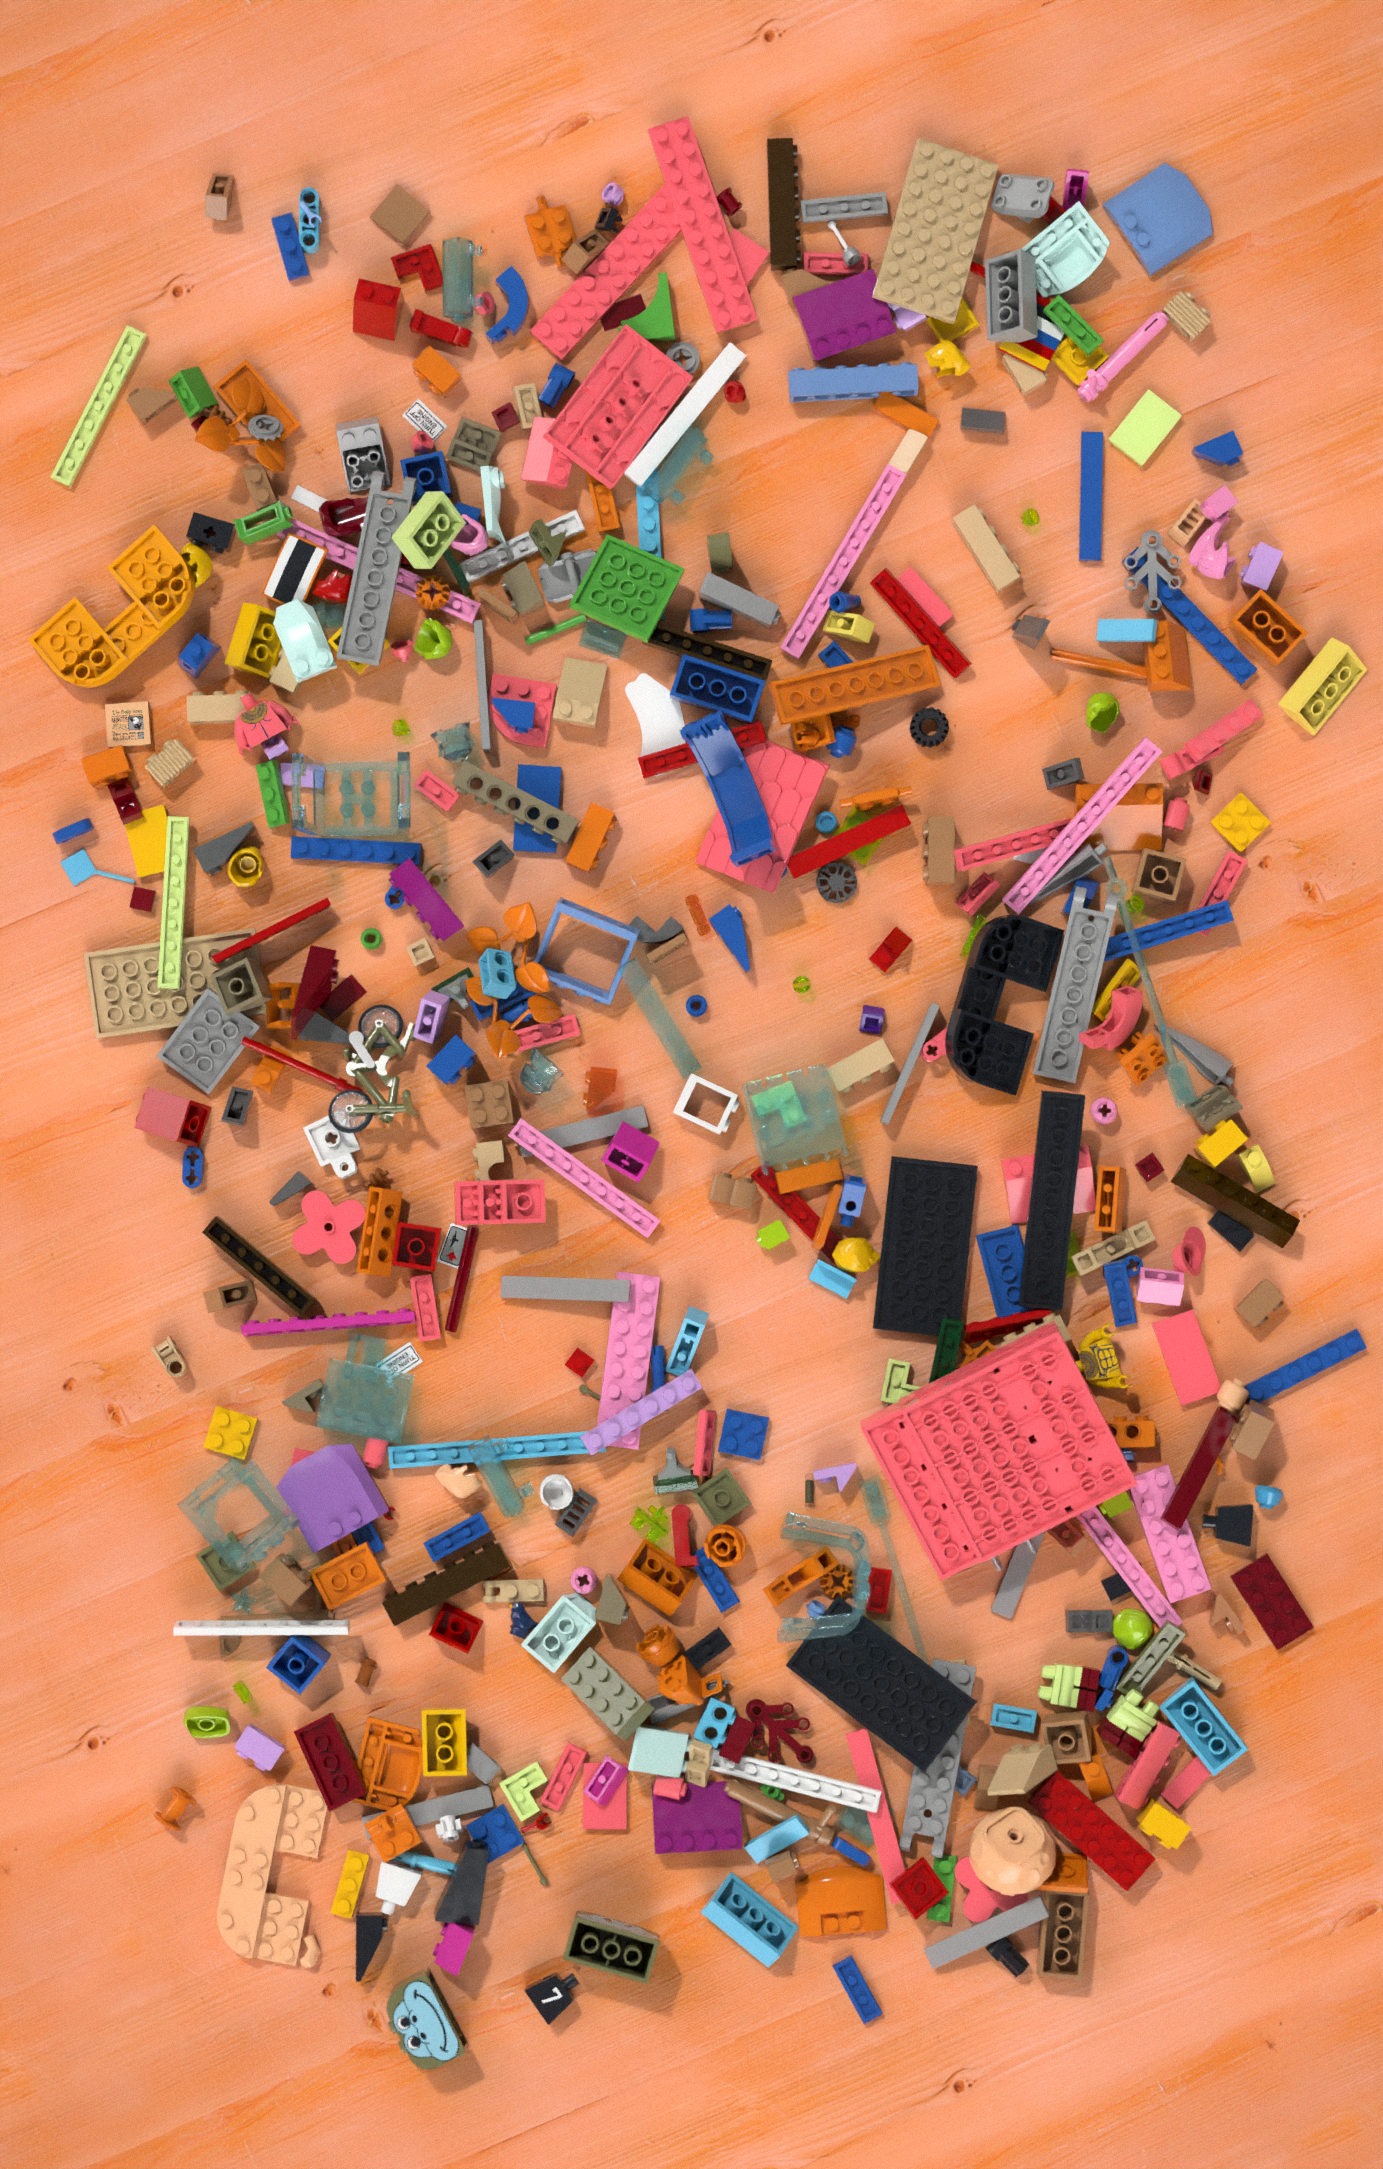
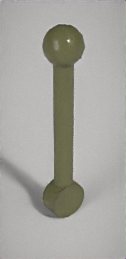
M586 1385L580 1386L579 1390L581 1393H587L600 1400L601 1396L589 1390Z
M526 1844L522 1845L524 1852L540 1878V1884L547 1885L548 1879L543 1876Z

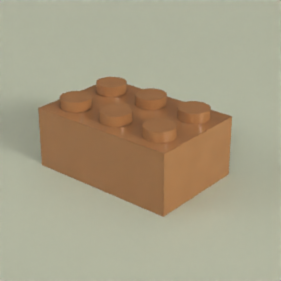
M928 817L927 822H924L923 838H927V844H924L922 854L923 859H927V865H924L922 879L927 880V886H953L955 882V856L953 851L955 849V817Z
M281 1553L258 1577L286 1604L291 1606L314 1582L311 1580L310 1573L305 1568L301 1570L295 1565L297 1561L292 1555Z

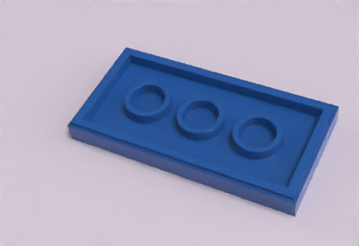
M518 764L517 788L559 809L561 767ZM517 798L515 810L521 806V801ZM534 808L530 810L529 818L536 820L540 816V811ZM550 819L548 821V828L551 830L558 828V819ZM515 822L513 851L556 853L557 843L550 840L551 835L546 832L540 835L531 830L532 825L525 822L523 826Z
M1018 1225L976 1235L997 1317L1002 1318L1011 1316L1014 1313H1025L1037 1309L1018 1306L1024 1253Z

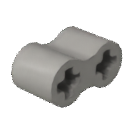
M471 1740L468 1743L467 1768L482 1782L488 1784L502 1767L474 1741Z

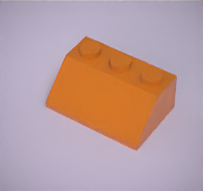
M1158 621L1155 642H1143L1148 692L1191 690L1185 628L1169 621Z
M645 1538L617 1580L671 1617L698 1575L689 1568H677L673 1557Z

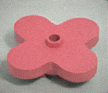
M322 1191L307 1193L302 1200L301 1207L308 1222L294 1232L292 1237L294 1248L299 1253L305 1255L313 1254L324 1248L332 1261L339 1264L350 1262L357 1252L356 1243L350 1233L364 1223L366 1212L364 1206L356 1200H346L334 1206L329 1196ZM327 1223L332 1224L333 1228L331 1231L325 1230Z
M964 1856L957 1861L954 1868L956 1879L959 1883L970 1889L963 1901V1911L969 1920L983 1922L990 1917L996 1907L1007 1911L1028 1901L1027 1892L1010 1896L989 1889L977 1877L970 1864L969 1856Z

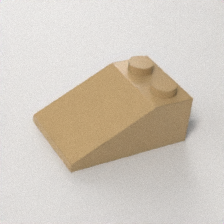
M565 657L556 696L553 721L596 728L608 665Z
M1034 1743L1030 1746H1024V1744L1012 1746L1011 1750L1004 1754L987 1790L988 1796L1026 1793L1058 1770L1052 1746L1042 1745V1743Z

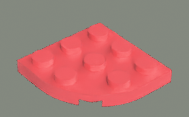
M493 674L489 692V711L494 724L505 737L513 742L546 749L557 685ZM492 697L535 702L533 731H528V734L516 733L515 729H511L493 706Z

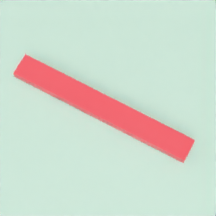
M867 1728L845 1734L859 1785L882 1791L877 1813L867 1810L866 1812L891 1904L901 1901L889 1883L903 1873L905 1868Z

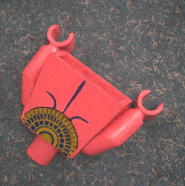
M247 693L240 698L245 709L238 713L239 717L235 720L234 736L238 744L239 753L243 755L242 750L246 748L251 753L252 747L287 728L289 731H292L290 725L292 723L299 725L298 720L280 704L274 701L267 702L266 699L256 702L252 693Z

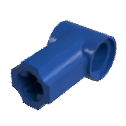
M556 362L538 400L544 405L555 409L565 389L567 390L571 385L576 373Z
M690 610V632L706 633L710 630H732V610Z
M1114 1645L1107 1651V1658L1098 1684L1110 1690H1115L1122 1670L1128 1662V1654L1122 1646ZM1117 1651L1123 1653V1658L1120 1661L1112 1660V1655Z

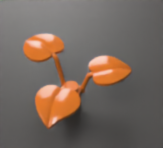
M245 377L234 384L231 392L234 404L238 408L243 409V412L228 427H226L224 420L220 417H209L199 427L194 441L205 445L215 452H224L231 444L235 446L239 444H257L259 446L255 449V455L258 461L267 469L276 473H282L285 470V450L279 440L276 438L274 441L267 439L266 442L264 439L262 442L260 440H238L240 433L235 425L247 414V411L257 414L263 405V397L259 387L251 379Z
M530 902L511 907L505 912L504 921L511 931L500 939H497V932L490 927L480 926L469 931L467 934L468 941L481 955L487 948L501 950L499 943L504 942L511 936L517 942H525L521 959L522 967L517 968L515 971L517 981L525 989L535 993H546L551 990L549 976L545 968L536 962L525 963L528 947L532 941L531 937L537 931L536 917Z
M481 977L468 978L464 982L467 992L473 1001L484 1006L491 1005L492 1003L494 1005L491 1026L486 1031V1037L491 1050L498 1060L519 1049L521 1045L520 1038L512 1030L528 1014L532 1013L534 1020L541 1023L554 1022L562 1015L561 1009L551 999L543 995H533L527 1001L530 1009H527L510 1026L505 1020H496L498 1002L496 1000L500 998L483 995Z

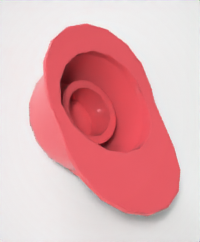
M1195 1226L1189 1227L1185 1232L1182 1243L1173 1249L1174 1271L1188 1272L1193 1276H1198L1201 1273L1206 1243L1204 1235L1199 1228Z

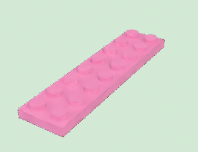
M617 1271L616 1280L631 1281L630 1302H613L597 1426L645 1397L660 1277ZM641 1425L608 1446L638 1450Z

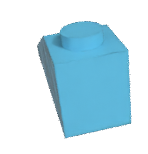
M689 1306L665 1371L677 1376L688 1371L709 1313Z

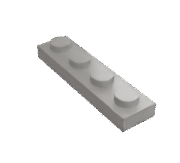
M886 192L800 201L803 224L888 215Z

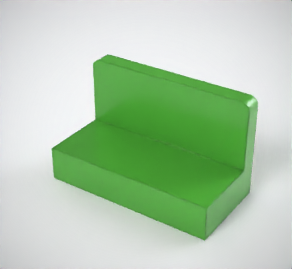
M199 367L181 370L169 380L188 418H193L203 409L218 404Z

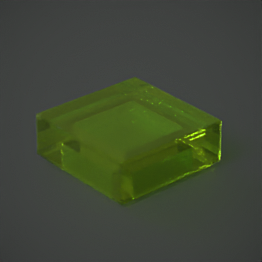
M240 1680L232 1686L243 1704L253 1698L243 1681Z

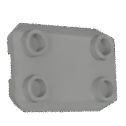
M1020 174L1001 175L998 179L991 207L998 214L1017 216L1021 221L1031 223L1032 218H1040L1047 212L1048 202L1055 184L1051 177Z
M587 549L577 553H564L556 559L551 567H548L546 561L543 562L538 569V574L546 601L557 603L573 598L597 551Z

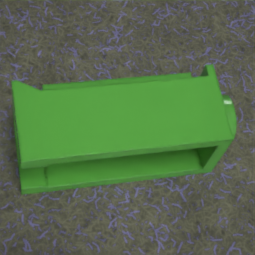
M278 500L277 503L243 518L234 519L238 537L245 544L250 545L292 527L291 518L293 513L288 505L286 506ZM275 515L277 516L276 518L264 522L258 526H255L251 529H247L250 526L257 524L261 521H264L270 517H273Z

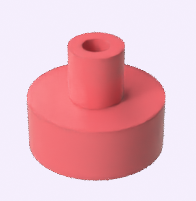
M489 292L479 293L476 295L475 301L472 302V307L481 315L492 313L495 307L494 299Z
M420 430L412 436L413 445L411 449L415 453L418 451L427 453L433 448V440L426 432Z
M408 639L395 641L391 645L393 656L400 657L402 662L408 661L409 655L414 652L412 641Z

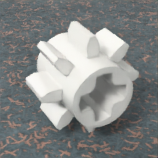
M455 1815L443 1816L439 1819L440 1824L435 1825L439 1838L443 1837L445 1842L459 1839V1833L464 1832L460 1819L456 1820Z

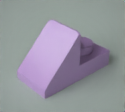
M280 733L261 742L269 760H273L289 751Z
M852 1462L813 1470L814 1480L819 1479L820 1483L832 1481V1477L836 1476L840 1493L855 1471L856 1463Z

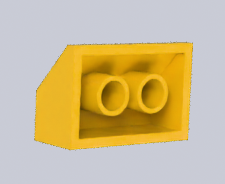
M243 603L224 664L240 671L271 679L269 678L270 671L273 666L277 665L278 656L282 649L281 641L273 624L276 612L257 604Z
M449 1707L423 1708V1776L467 1775L466 1709Z

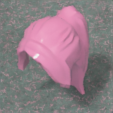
M1228 512L1222 515L1197 540L1188 560L1190 565L1198 567V572L1202 575L1219 580L1226 578L1236 561L1235 557L1228 555L1230 548L1228 542H1223L1222 547L1216 551L1220 540L1219 536L1223 528L1230 521V513Z
M462 514V518L470 524L463 526L450 545L466 555L479 554L488 546L489 537L487 531H485L484 526L468 517L467 514Z

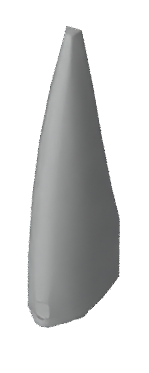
M1090 841L1084 844L1066 860L1029 902L1028 906L1069 883L1088 875L1104 862L1100 855L1108 850L1106 846L1102 843L1094 848Z
M1158 1023L1153 1025L1191 1061L1199 1073L1212 1083L1217 1085L1222 1081L1230 1087L1234 1082L1226 1074L1234 1064L1229 1059L1184 1033Z
M729 1679L722 1680L723 1688L730 1683ZM717 1682L707 1684V1689H714L717 1686ZM661 1694L647 1699L655 1707L649 1715L652 1725L672 1718L695 1706V1704H678L676 1701Z

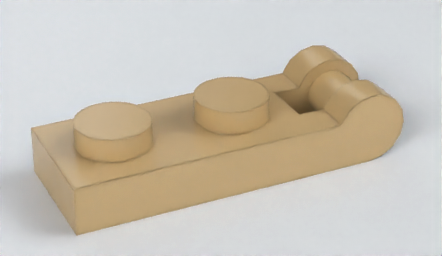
M543 1578L482 1581L483 1587H485L483 1603L544 1601ZM494 1587H500V1595H494Z

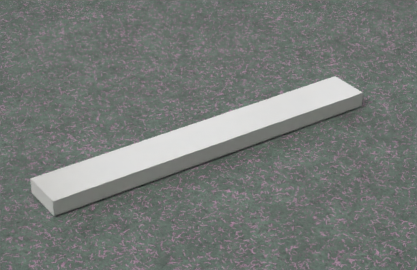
M729 342L624 472L625 476L639 487L643 485L745 359L746 355Z
M176 1621L173 1635H348L350 1621Z
M713 1747L710 1770L875 1813L878 1811L882 1794L881 1790L743 1755L740 1763L737 1764L720 1756L721 1749Z

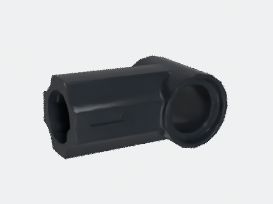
M1006 1937L988 1944L985 1949L1015 1977L1021 1975L1028 1967L1029 1963L1013 1948L1014 1945Z

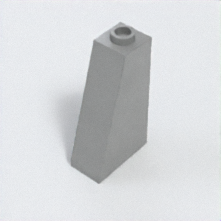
M707 572L699 591V599L725 610H732V613L768 628H771L772 623L777 624L781 612H778L779 605Z

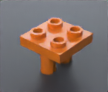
M830 714L791 723L796 750L799 753L803 754L836 742Z
M1137 1032L1135 1035L1138 1039L1134 1035L1131 1038V1043L1135 1047L1130 1052L1124 1046L1119 1048L1122 1054L1118 1050L1115 1052V1057L1120 1060L1119 1063L1136 1086L1145 1082L1156 1069L1162 1067L1165 1061L1169 1059L1158 1039L1152 1033L1144 1037L1141 1032Z

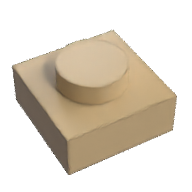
M426 938L406 947L415 967L435 958Z

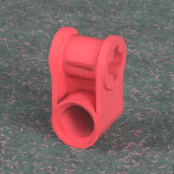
M947 1028L922 1046L920 1055L924 1061L933 1062L947 1054L945 1047ZM928 1047L935 1049L934 1056L932 1054L927 1055Z

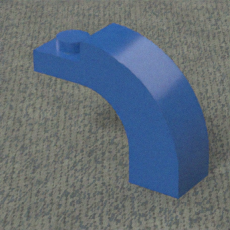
M512 266L495 279L496 285L509 300V308L506 315L486 332V337L492 344L496 341L498 343L501 342L508 335L506 333L508 330L515 336L521 330L527 318L529 302L526 286L521 276Z

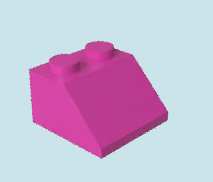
M445 1922L440 1934L444 1936L441 1944H436L432 1954L436 1956L434 1963L452 1974L458 1975L476 1927L468 1924Z

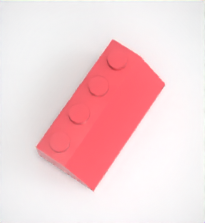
M1156 1719L1157 1723L1155 1726L1152 1727L1149 1734L1143 1739L1137 1754L1132 1759L1113 1794L1117 1800L1138 1810L1140 1806L1144 1807L1150 1796L1147 1793L1151 1786L1154 1788L1160 1779L1158 1773L1161 1768H1166L1171 1758L1168 1756L1172 1748L1176 1749L1181 1741L1178 1730Z

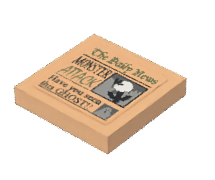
M148 701L105 704L108 748L119 745L124 747L152 745Z

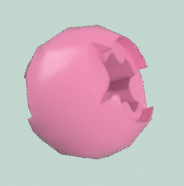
M1102 1097L1093 1102L1090 1112L1094 1121L1105 1125L1115 1120L1118 1109L1113 1100ZM1103 1105H1106V1109L1110 1110L1105 1117H1102V1113L1098 1111Z
M581 1566L571 1573L570 1584L577 1593L587 1594L596 1587L598 1582L597 1575L590 1567ZM585 1574L588 1576L587 1580L590 1583H585L582 1586L579 1584L580 1580L578 1577H583Z

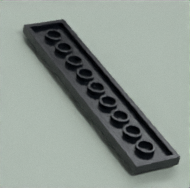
M1041 1090L1018 1306L1062 1310L1085 1094Z

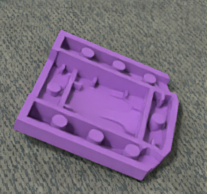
M353 1444L328 1445L290 1466L277 1485L279 1493L313 1553L390 1511Z

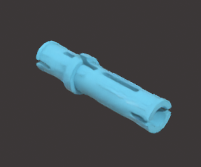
M416 1850L414 1852L405 1851L392 1859V1861L408 1864L411 1868L416 1866L447 1875L451 1874L455 1865L454 1862L419 1854V1851Z

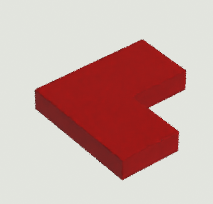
M431 244L391 257L398 279L418 272L425 292L445 285Z

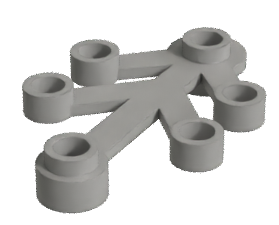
M1149 530L1142 535L1141 546L1133 555L1126 557L1124 561V566L1127 569H1134L1138 560L1147 553L1148 561L1132 577L1127 578L1124 585L1127 590L1133 591L1148 573V599L1144 603V610L1150 615L1157 614L1162 607L1161 600L1157 598V574L1167 583L1171 590H1177L1181 585L1180 578L1172 576L1156 560V552L1167 561V565L1171 569L1177 568L1181 563V559L1177 555H1172L1162 545V536L1154 530ZM1153 537L1156 543L1150 544L1148 538ZM1175 558L1178 562L1177 565H1172L1170 559ZM1133 559L1135 564L1129 566L1127 560ZM1132 580L1135 582V586L1129 587L1127 582ZM1171 580H1177L1178 586L1173 587L1170 583ZM1154 601L1157 603V607L1151 608L1149 603Z

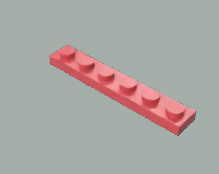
M1071 818L1061 819L954 849L957 871H964L1046 848L1069 824Z

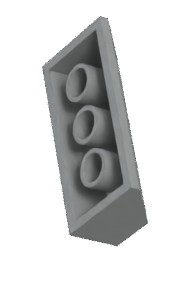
M1018 249L985 260L987 340L1020 343L1038 337L1035 257L1022 249Z

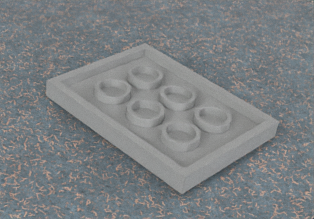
M207 987L159 1051L157 1057L210 1094L245 1046L241 1044L243 1037L251 1039L261 1025L242 1011L226 1015L218 994Z

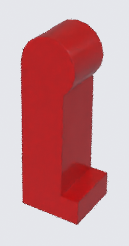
M415 309L409 326L410 331L461 348H468L473 332L467 328L425 314L424 311Z
M684 1504L676 1505L672 1510L675 1565L677 1568L700 1566L699 1557L692 1556L690 1521L693 1514L690 1508Z

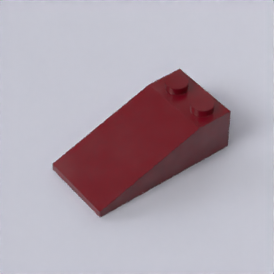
M310 946L291 1016V1040L295 1041L331 992L333 983L337 984L339 959H336V950Z

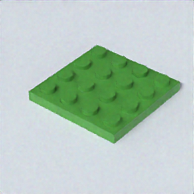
M607 534L571 600L569 608L648 643L685 569Z

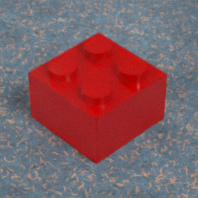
M399 1221L391 1265L436 1271L442 1228Z

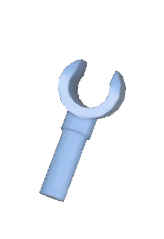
M304 201L300 202V206L309 218L310 227L315 228L311 223L313 218H317L322 223L319 215L313 214Z

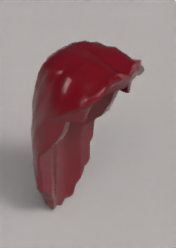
M368 497L325 501L319 507L320 520L325 533L330 536H346L362 531Z

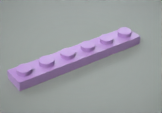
M689 1369L581 1435L580 1439L589 1454L593 1455L698 1391L702 1386L692 1369Z

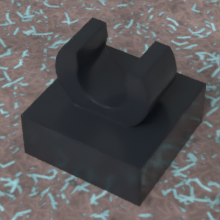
M602 208L594 228L600 231L618 232L619 229L615 228L613 224L615 221L622 222L623 219L617 215L619 211L615 208Z

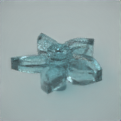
M246 1587L240 1594L234 1593L231 1596L234 1601H237L233 1605V1610H239L242 1607L243 1611L249 1614L250 1607L248 1604L254 1603L257 1599L248 1596L249 1592Z

